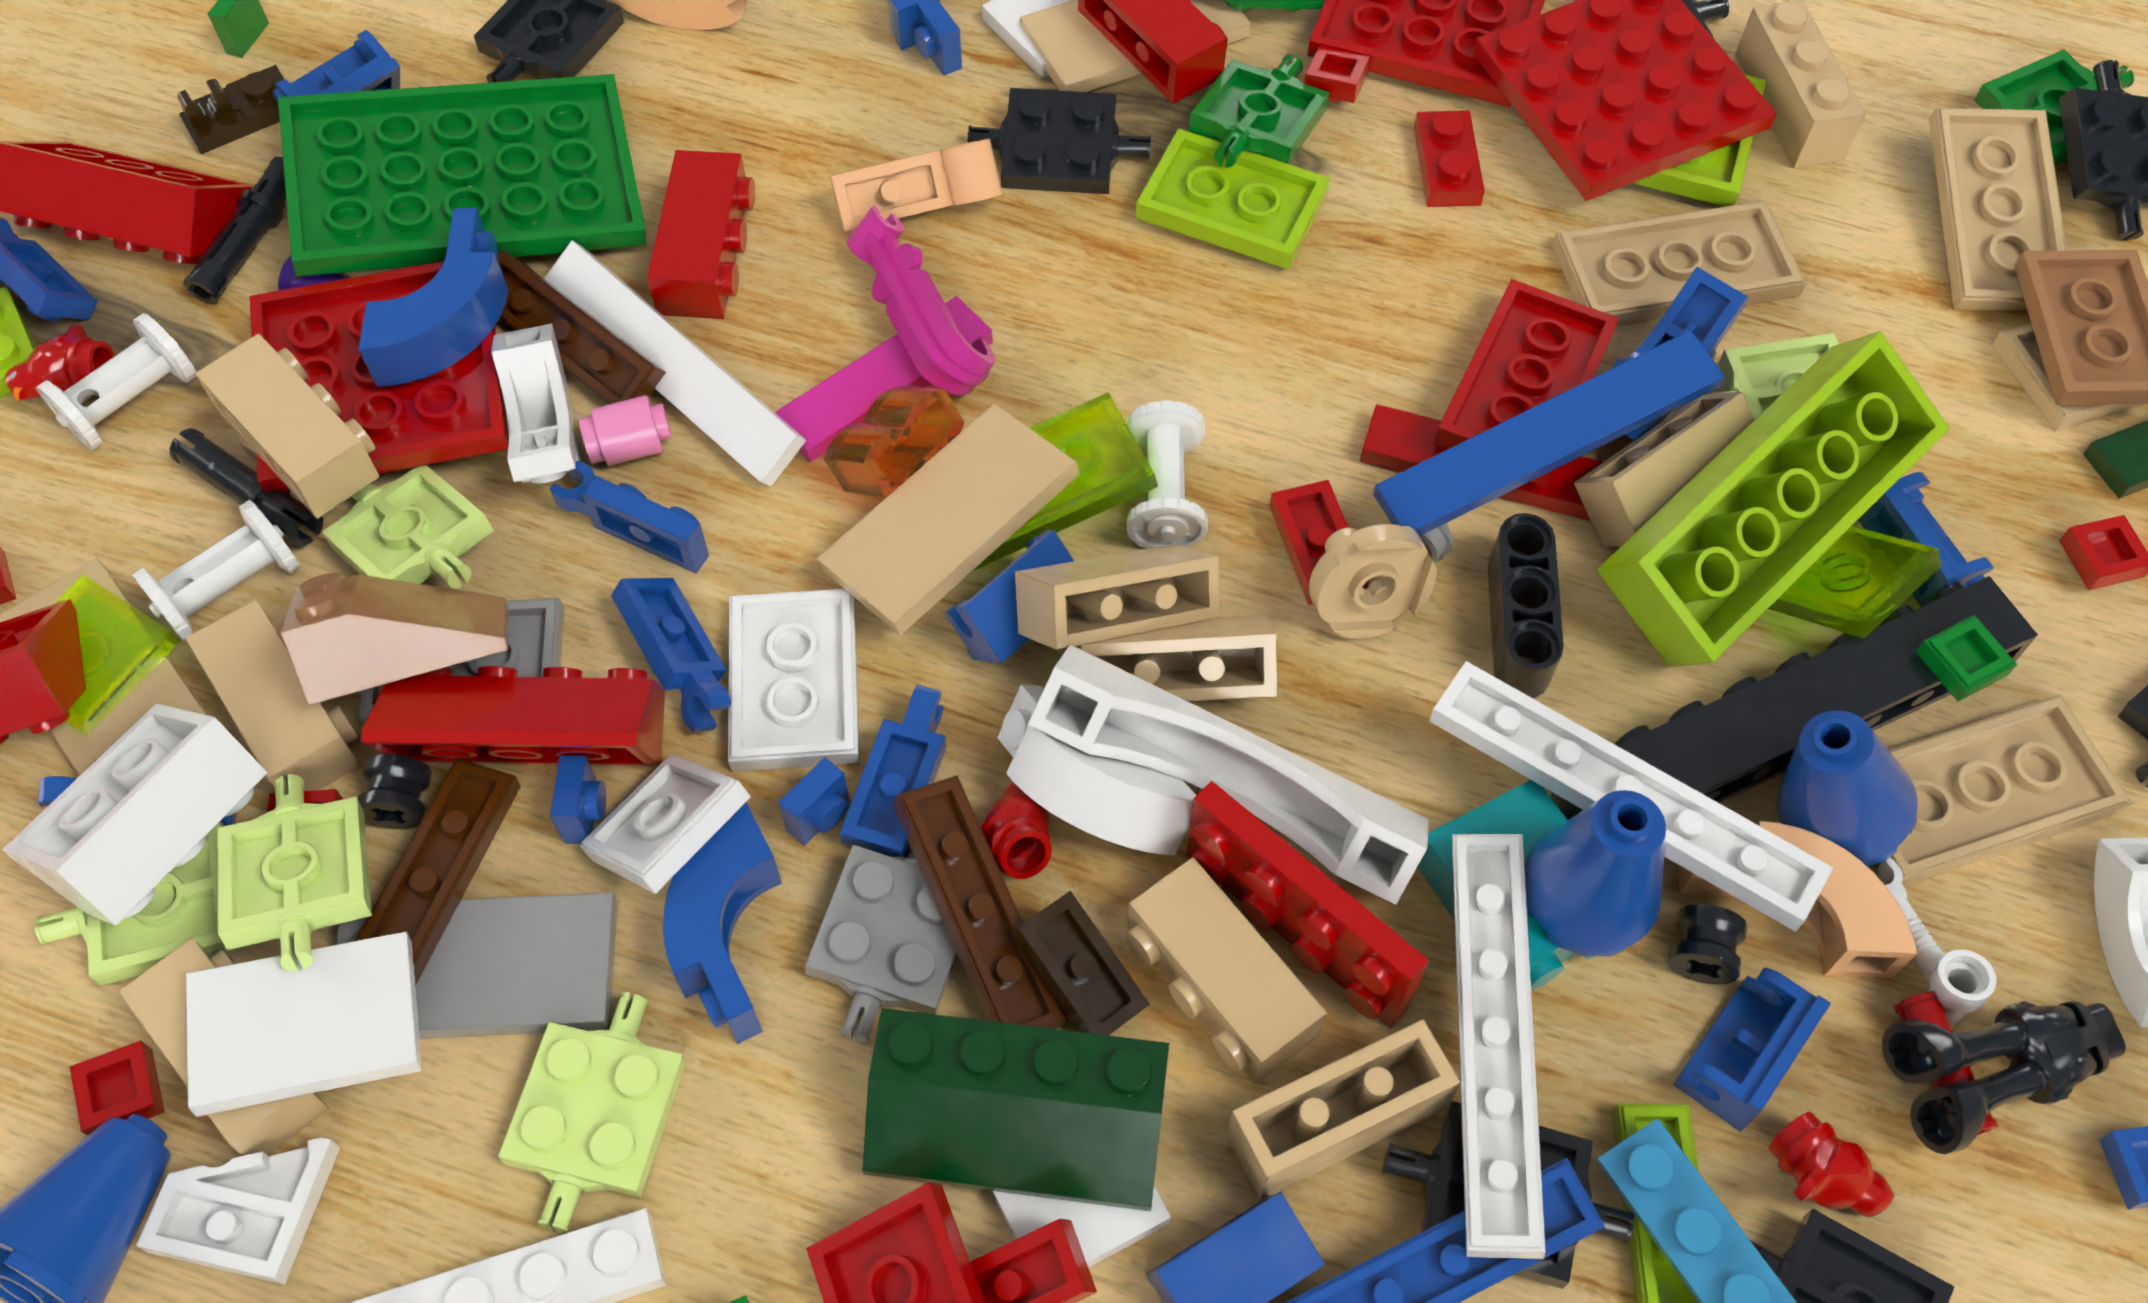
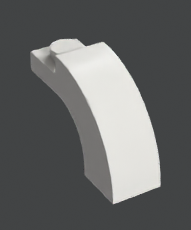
M551 323L494 335L491 353L506 408L509 427L507 460L513 481H522V483L531 481L532 483L542 484L558 480L567 473H570L569 470L576 469V461H581L571 399L553 325Z
M1021 684L1012 706L1003 720L1001 731L997 737L1013 757L1006 773L1009 778L1025 794L1046 810L1087 833L1127 848L1161 855H1175L1190 826L1193 798L1196 794L1181 779L1118 759L1087 754L1028 725L1044 688L1042 686Z
M2148 837L2098 839L2094 871V895L2101 945L2110 975L2123 1003L2140 1027H2148Z

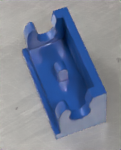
M364 30L357 35L358 40L354 42L352 47L292 83L283 79L275 84L277 89L273 91V96L278 102V97L400 89V65L394 58H391L368 30Z
M1916 472L1901 477L1858 521L1922 607L1928 604L1935 594L1953 583L1960 582L1966 587L1984 579L1983 575L1992 571L1994 566L1986 557L1970 562L1965 560L1922 502L1924 496L1919 489L1927 486L1930 481L1923 472Z
M1045 530L1038 537L1035 535L1026 543L1027 550L969 600H964L959 605L954 604L946 611L949 622L968 648L967 652L973 660L1003 663L1029 640V638L1018 634L1015 571L1074 561L1055 530Z
M1763 968L1757 980L1747 975L1673 1085L1741 1132L1762 1111L1831 1003L1820 995L1815 997L1775 970Z
M1278 1192L1264 1198L1146 1273V1276L1152 1286L1155 1287L1163 1303H1267L1323 1267L1325 1263L1282 1192Z

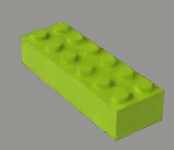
M1881 331L1832 346L1596 571L1669 667L1713 663L1898 481L1950 427Z

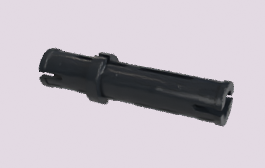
M274 157L252 189H247L241 193L237 199L238 208L234 215L209 246L197 266L184 279V286L188 287V292L197 299L208 304H217L227 289L226 287L234 276L237 275L264 234L267 233L269 228H276L282 221L284 216L282 210L287 203L283 157Z
M189 428L179 433L184 439L195 446L193 449L188 448L176 438L173 439L170 446L172 460L180 465H184L240 505L251 500L272 526L277 525L293 544L306 546L314 541L309 535L299 529L300 524L316 535L321 533L324 520L322 516L317 519L303 503L290 495V491L264 492L258 483L256 471L210 441L197 429Z

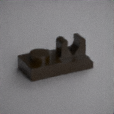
M276 65L259 72H253L244 78L227 84L223 89L216 79H210L206 83L211 93L193 101L186 90L178 93L177 98L183 109V112L179 113L201 154L280 122L279 106L273 96V91L277 89L275 84L283 80L284 77Z
M1071 890L1014 930L1017 934L1016 941L1078 1032L1109 1036L1150 1005Z

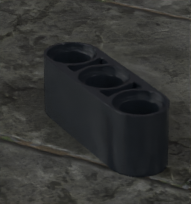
M1521 513L1507 518L1501 525L1488 564L1493 667L1495 678L1534 699L1543 694L1548 688L1562 657L1564 643L1556 540L1553 528L1546 520L1537 515ZM1516 551L1523 552V553H1525L1526 555L1519 554V553L1516 552ZM1517 603L1527 604L1533 609L1522 607ZM1519 656L1530 657L1531 659L1535 660L1537 664L1528 663L1521 659Z

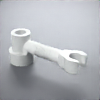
M1888 858L1880 863L1877 872L1907 919L1917 951V955L1914 957L1915 962L1930 984L1927 992L1935 991L1949 1023H1958L1968 1012L1981 1008L1993 993L1997 983L1995 971L1984 957L1975 952L1960 949L1946 954L1943 953L1940 947L1937 946L1936 941H1933V937L1929 935V931L1925 929V925L1922 924L1921 919L1918 918V915L1907 900V890L1901 883L1903 880L1901 868L1893 859Z

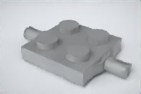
M852 845L805 964L806 975L836 984L851 997H854L844 1025L840 1029V1034L852 1040L860 1016H862L856 1032V1042L867 1043L880 1006L905 1007L920 1013L936 1014L957 957V952L911 848L907 858L890 857Z

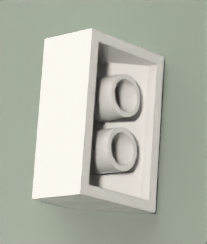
M156 703L2 850L10 858L85 913L116 926L122 919L134 916L147 906L155 894L154 887L174 867L187 863L200 852L206 841L205 836L223 817L238 812L251 800L254 795L253 787L268 772L215 717Z

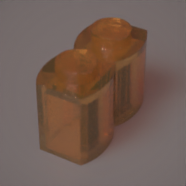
M897 386L887 390L874 401L865 416L864 422L852 424L842 430L828 446L823 459L845 492L888 497L923 466L925 459L934 457L960 434L964 420L945 388Z

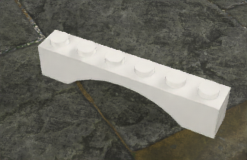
M1071 644L1055 665L1028 725L1090 755L1118 759L1151 768L1202 789L1213 781L1254 816L1280 831L1310 853L1334 875L1395 905L1427 850L1429 819Z

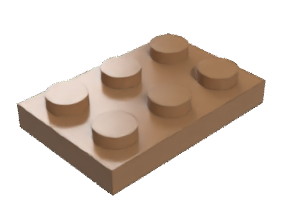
M2137 250L2023 251L2014 268L2055 404H2148V281Z

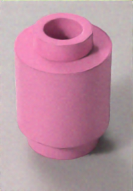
M648 395L591 409L592 415L579 418L581 435L592 465L606 461L608 466L662 453L664 452L662 440L672 438L663 404L652 406Z

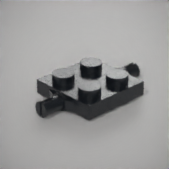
M508 0L474 35V39L480 53L501 61L486 76L488 83L514 81L520 74L525 73L542 79L575 77L624 23L621 7L607 0Z
M2106 60L2093 67L2097 91L2074 88L2060 97L2059 101L2073 199L2097 201L2114 210L2118 232L2117 239L2129 241L2143 236L2144 230L2142 229L2139 207H2148V97L2126 93L2121 87L2119 62L2116 60L2114 62L2113 60Z
M1010 88L1008 112L1001 123V128L973 127L969 125L967 143L990 139L992 150L1000 151L1002 160L1001 188L1109 194L1111 171L1116 165L1118 157L1147 158L1150 160L1151 136L1119 135V128L1115 121L1117 94Z
M1451 1101L1446 1110L1441 1139L1431 1155L1389 1142L1384 1158L1382 1173H1389L1424 1184L1423 1193L1426 1210L1421 1232L1465 1210L1461 1103ZM1539 1126L1541 1171L1567 1158L1591 1200L1592 1194L1588 1180V1170L1593 1141ZM1592 1202L1605 1225L1604 1228L1598 1230L1595 1234L1620 1240L1628 1244L1633 1231V1226L1631 1225L1635 1219L1634 1212H1626ZM1579 1241L1514 1275L1563 1289L1570 1281L1575 1246Z
M1812 1209L1803 1216L1791 1247L1781 1256L1751 1241L1797 1303H1949L1954 1290L1953 1285L1815 1209Z

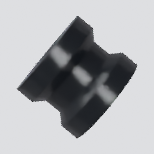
M379 754L366 759L362 777L367 783V788L365 792L358 795V800L364 812L365 822L387 829H410L419 826L425 811V806L421 802L420 796L421 792L429 788L432 775L430 767L420 760L398 754Z
M1693 904L1680 908L1675 923L1676 930L1680 934V941L1670 951V968L1677 974L1700 983L1717 985L1735 982L1740 977L1742 965L1736 950L1737 946L1741 945L1746 939V920L1729 909L1715 905Z

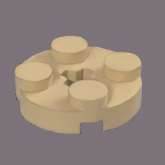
M1380 524L1359 530L1343 528L1333 533L1325 543L1326 553L1317 562L1310 578L1309 595L1321 619L1330 625L1332 631L1342 637L1351 639L1373 638L1396 629L1397 627L1393 619L1401 616L1408 609H1410L1414 616L1425 606L1436 584L1437 569L1419 535L1409 526ZM1379 575L1384 576L1374 580L1368 589L1362 587L1371 578Z

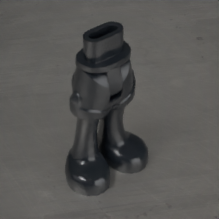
M2021 1001L2003 1008L1997 1014L1993 1025L1961 1033L1948 1032L1946 1029L1927 1021L1906 1019L1890 1025L1882 1039V1052L1890 1070L1898 1078L1909 1083L1930 1082L1953 1074L1971 1064L2002 1056L2010 1060V1065L2007 1069L1977 1080L1957 1082L1934 1088L1922 1093L1914 1100L1910 1110V1118L1917 1137L1927 1148L1944 1155L1967 1148L1979 1134L1984 1124L1985 1116L1994 1109L2026 1097L2035 1103L2047 1105L2065 1100L2076 1085L2089 1076L2105 1072L2109 1066V1060L2121 1057L2126 1050L2124 1039L2111 1011L2106 1005L2095 1003L2084 1006L2076 1001L2065 1002L2058 1006H2036L2033 1003Z

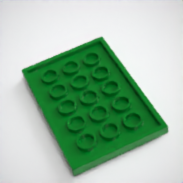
M614 74L278 97L291 258L296 277L419 266L444 261L447 253L453 208H477L485 231H492L494 233L497 252L505 250L515 257L563 253L571 241L583 246L586 250L647 245L646 228Z

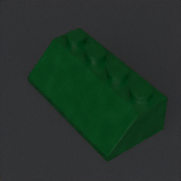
M881 1008L868 1077L863 1174L1151 1211L1169 1043Z

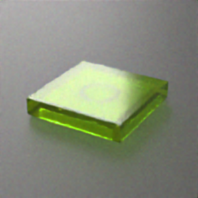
M1851 526L1768 609L1864 639L1941 567L1939 549Z
M82 574L54 604L70 599L76 608L86 690L68 710L70 717L65 722L87 736L180 641L168 629Z

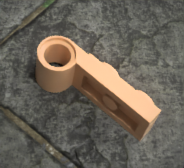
M990 139L965 143L829 176L843 231L854 230L872 205L878 208L881 216L886 220L891 213L899 219L952 205L967 204L1002 195Z

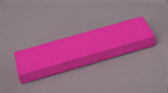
M955 296L945 303L957 329L971 346L974 345L979 337L985 339L988 345L993 343L992 329L962 300ZM896 334L775 413L807 440L799 452L811 462L929 385L930 382L918 371L899 335Z

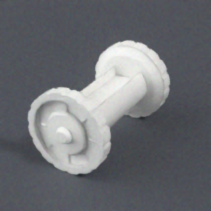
M142 313L133 320V324L140 336L139 340L63 392L48 380L36 387L42 399L56 415L55 419L62 427H67L90 450H94L102 444V440L94 426L170 372L185 383L196 377L194 366L181 350L178 343L146 313ZM91 396H99V399L90 404L88 407H84L81 405V403L89 399Z
M1168 400L1150 402L1136 408L1126 421V437L1128 442L1136 450L1148 455V501L1136 505L1127 516L1128 537L1136 545L1146 549L1176 543L1193 547L1202 541L1208 532V517L1205 510L1201 509V506L1185 499L1184 453L1190 452L1196 446H1199L1205 436L1203 415L1196 408L1188 406L1186 403Z
M251 500L238 506L246 525L160 580H157L153 574L146 571L143 567L131 574L152 601L149 609L156 617L163 615L184 642L187 641L185 637L194 633L187 617L264 567L275 562L288 574L300 567L297 559L283 541L284 534L277 525L272 526Z

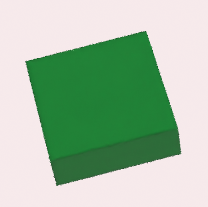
M218 0L207 13L226 54L240 58L244 57L269 24L259 0Z
M1975 615L1924 640L1916 651L1957 702L2008 676L2018 665Z

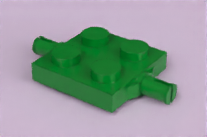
M2063 49L1982 84L1974 101L1983 109L2046 110L2055 166L2068 160L2059 98L2074 88L2097 91L2095 73L2083 67ZM2125 65L2119 67L2122 89L2130 87L2134 82L2133 71L2129 70L2126 72L2129 67Z
M1287 54L1274 70L1254 67L1232 59L1193 109L1190 115L1188 131L1222 142L1214 152L1215 161L1220 166L1226 160L1225 168L1232 167L1244 151H1250L1287 164L1292 161L1325 113L1330 92L1304 84L1296 78L1303 69V62L1299 56L1296 55L1292 61L1293 54Z

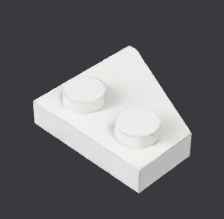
M320 1137L307 1140L308 1147L268 1156L261 1151L232 1158L228 1163L220 1167L211 1168L202 1165L168 1173L136 1246L147 1253L285 1285L340 1147L331 1139Z

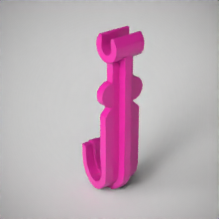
M872 205L846 242L850 250L861 260L872 265L877 273L872 286L873 298L877 302L887 305L886 313L914 365L925 379L939 389L954 395H967L971 393L977 385L982 384L988 377L990 369L995 364L996 359L987 341L981 337L971 346L961 335L928 272L920 269L923 257L921 250L911 244L905 243L901 245L898 239L905 230L902 222L892 213L885 220L878 208Z

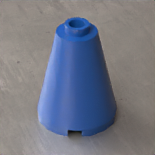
M1828 711L1815 716L1805 725L1778 791L1777 812L1781 824L1798 827L1824 837L1850 852L1868 867L1886 861L1896 853L1897 847L1906 839L1909 833H1912L1917 823V793L1910 776L1862 718L1846 711Z
M1628 790L1614 791L1603 796L1548 833L1532 848L1524 864L1527 914L1529 917L1534 916L1537 922L1547 931L1545 937L1557 947L1581 956H1613L1623 952L1626 947L1638 942L1650 931L1658 917L1662 896L1666 822L1659 807L1651 799L1640 793Z
M135 1114L130 1115L127 1120L109 1118L0 1207L1 1301L4 1303L105 1302L171 1159V1154L164 1145L168 1139L167 1134L158 1125Z

